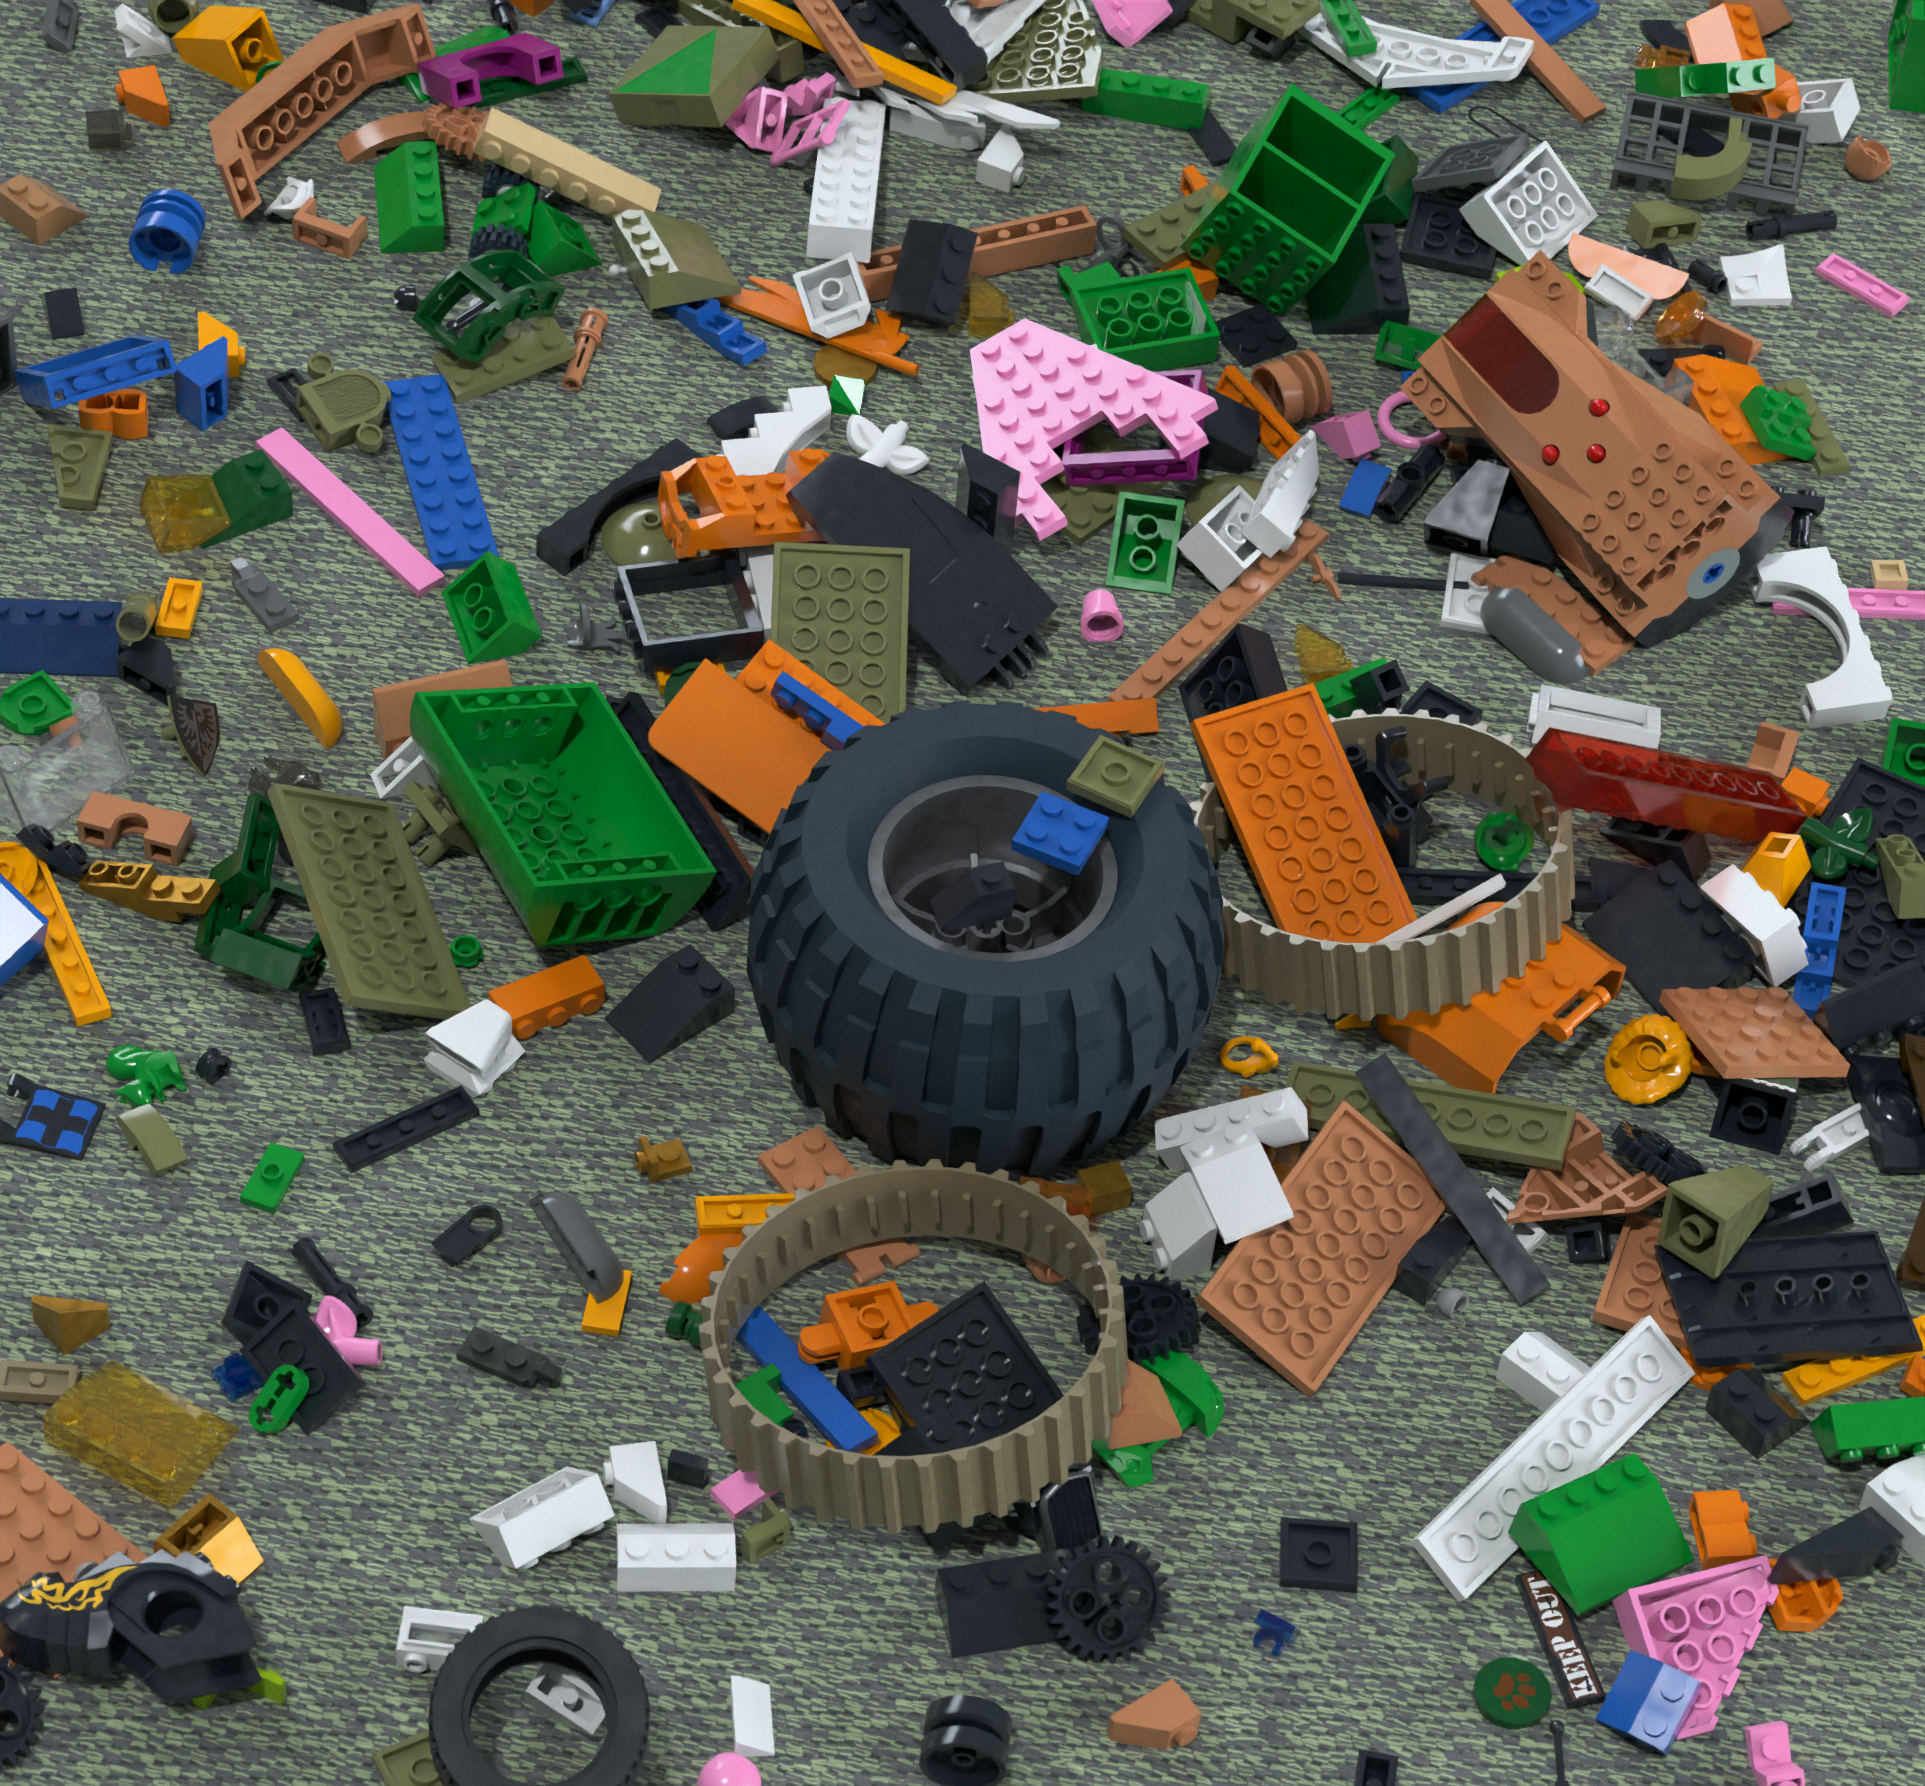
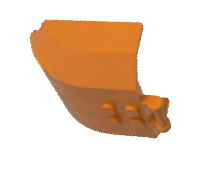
M1487 902L1476 905L1466 911L1443 932L1473 922L1500 908L1505 902ZM1561 922L1562 936L1559 941L1546 942V957L1542 961L1529 960L1525 964L1526 974L1520 979L1508 976L1503 981H1500V991L1494 994L1481 991L1471 995V1004L1465 1006L1456 1002L1440 1005L1439 1013L1432 1015L1423 1009L1409 1011L1406 1018L1396 1020L1391 1013L1377 1014V1031L1453 1087L1495 1094L1498 1080L1517 1051L1541 1030L1557 1041L1565 1042L1572 1036L1573 1029L1593 1011L1605 1007L1611 1001V998L1615 1000L1620 994L1626 966ZM1579 997H1581L1584 1000L1564 1019H1556L1557 1016H1559Z

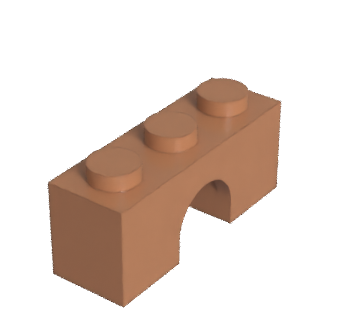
M96 791L91 792L77 819L79 842L112 850L115 842L121 836L131 833L144 836L145 859L176 867L179 866L193 838L192 816Z

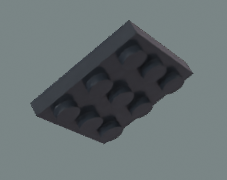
M1415 192L1400 248L1401 261L1489 280L1497 249L1477 236L1459 211L1467 202Z

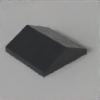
M246 1260L238 1276L221 1324L242 1345H245L294 1298L301 1300L303 1305L308 1308L312 1294Z

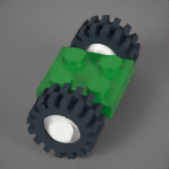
M494 162L492 167L489 166L487 168L481 193L482 198L485 199L477 206L468 260L497 250L519 251L527 257V241L522 239L523 234L528 233L532 209L538 201L540 184Z

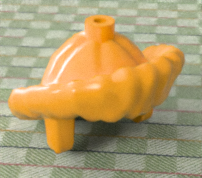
M1645 1014L1641 1018H1633L1629 1024L1621 1027L1619 1033L1614 1035L1612 1043L1608 1047L1607 1055L1603 1062L1605 1066V1080L1611 1086V1090L1622 1101L1639 1105L1654 1103L1658 1099L1666 1097L1669 1093L1679 1089L1691 1074V1045L1687 1040V1034L1681 1029L1680 1025L1677 1022H1673L1668 1016Z

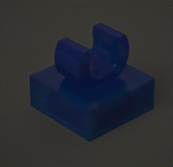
M238 1352L225 1358L223 1365L211 1370L212 1378L231 1403L264 1387V1381L243 1355L240 1356Z
M1261 1608L1254 1623L1264 1629L1255 1634L1253 1645L1260 1647L1265 1638L1273 1637L1275 1639V1647L1272 1649L1271 1654L1277 1657L1284 1651L1285 1643L1283 1639L1294 1644L1301 1630Z

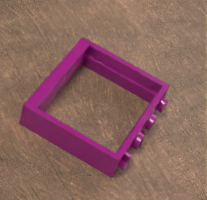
M1202 369L1154 372L1208 395V388ZM1204 418L1196 422L1202 430ZM1087 429L1067 440L1064 445L1062 463L1068 486L1196 480L1200 449L1183 459H1180L1172 449L1083 454Z

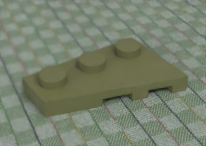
M47 424L60 506L93 510L112 447L113 432Z

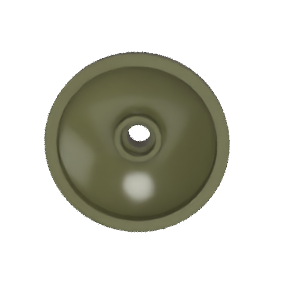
M1225 474L1206 479L1196 485L1190 492L1186 503L1187 517L1194 527L1238 485L1255 501L1263 483L1254 478L1237 474Z
M646 501L625 506L614 512L606 520L602 528L601 543L604 552L618 566L677 559L675 549H672L673 540H668L667 535L662 530L658 502Z

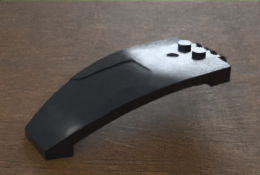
M833 452L785 495L800 525L802 526L807 521L828 544L910 549L908 630L943 667L940 672L962 695L987 673L999 685L1007 690L1015 684L1014 680L999 663L1000 661L1020 678L1027 673V669H1032L1036 665L1035 657L1021 643L1022 640L1039 656L1045 657L1049 653L1048 645L1034 629L1052 614L1058 606L991 535L967 515L935 493L887 469L848 455Z

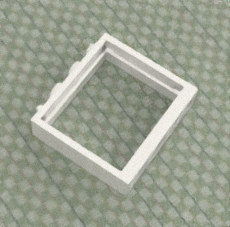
M1541 684L1540 693L1533 692L1527 732L1532 733L1531 743L1654 767L1661 735V708Z

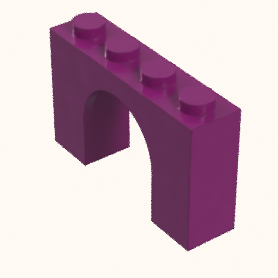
M527 32L417 63L422 93L452 108L482 101L479 80L497 76H516L538 85L564 77L559 47Z

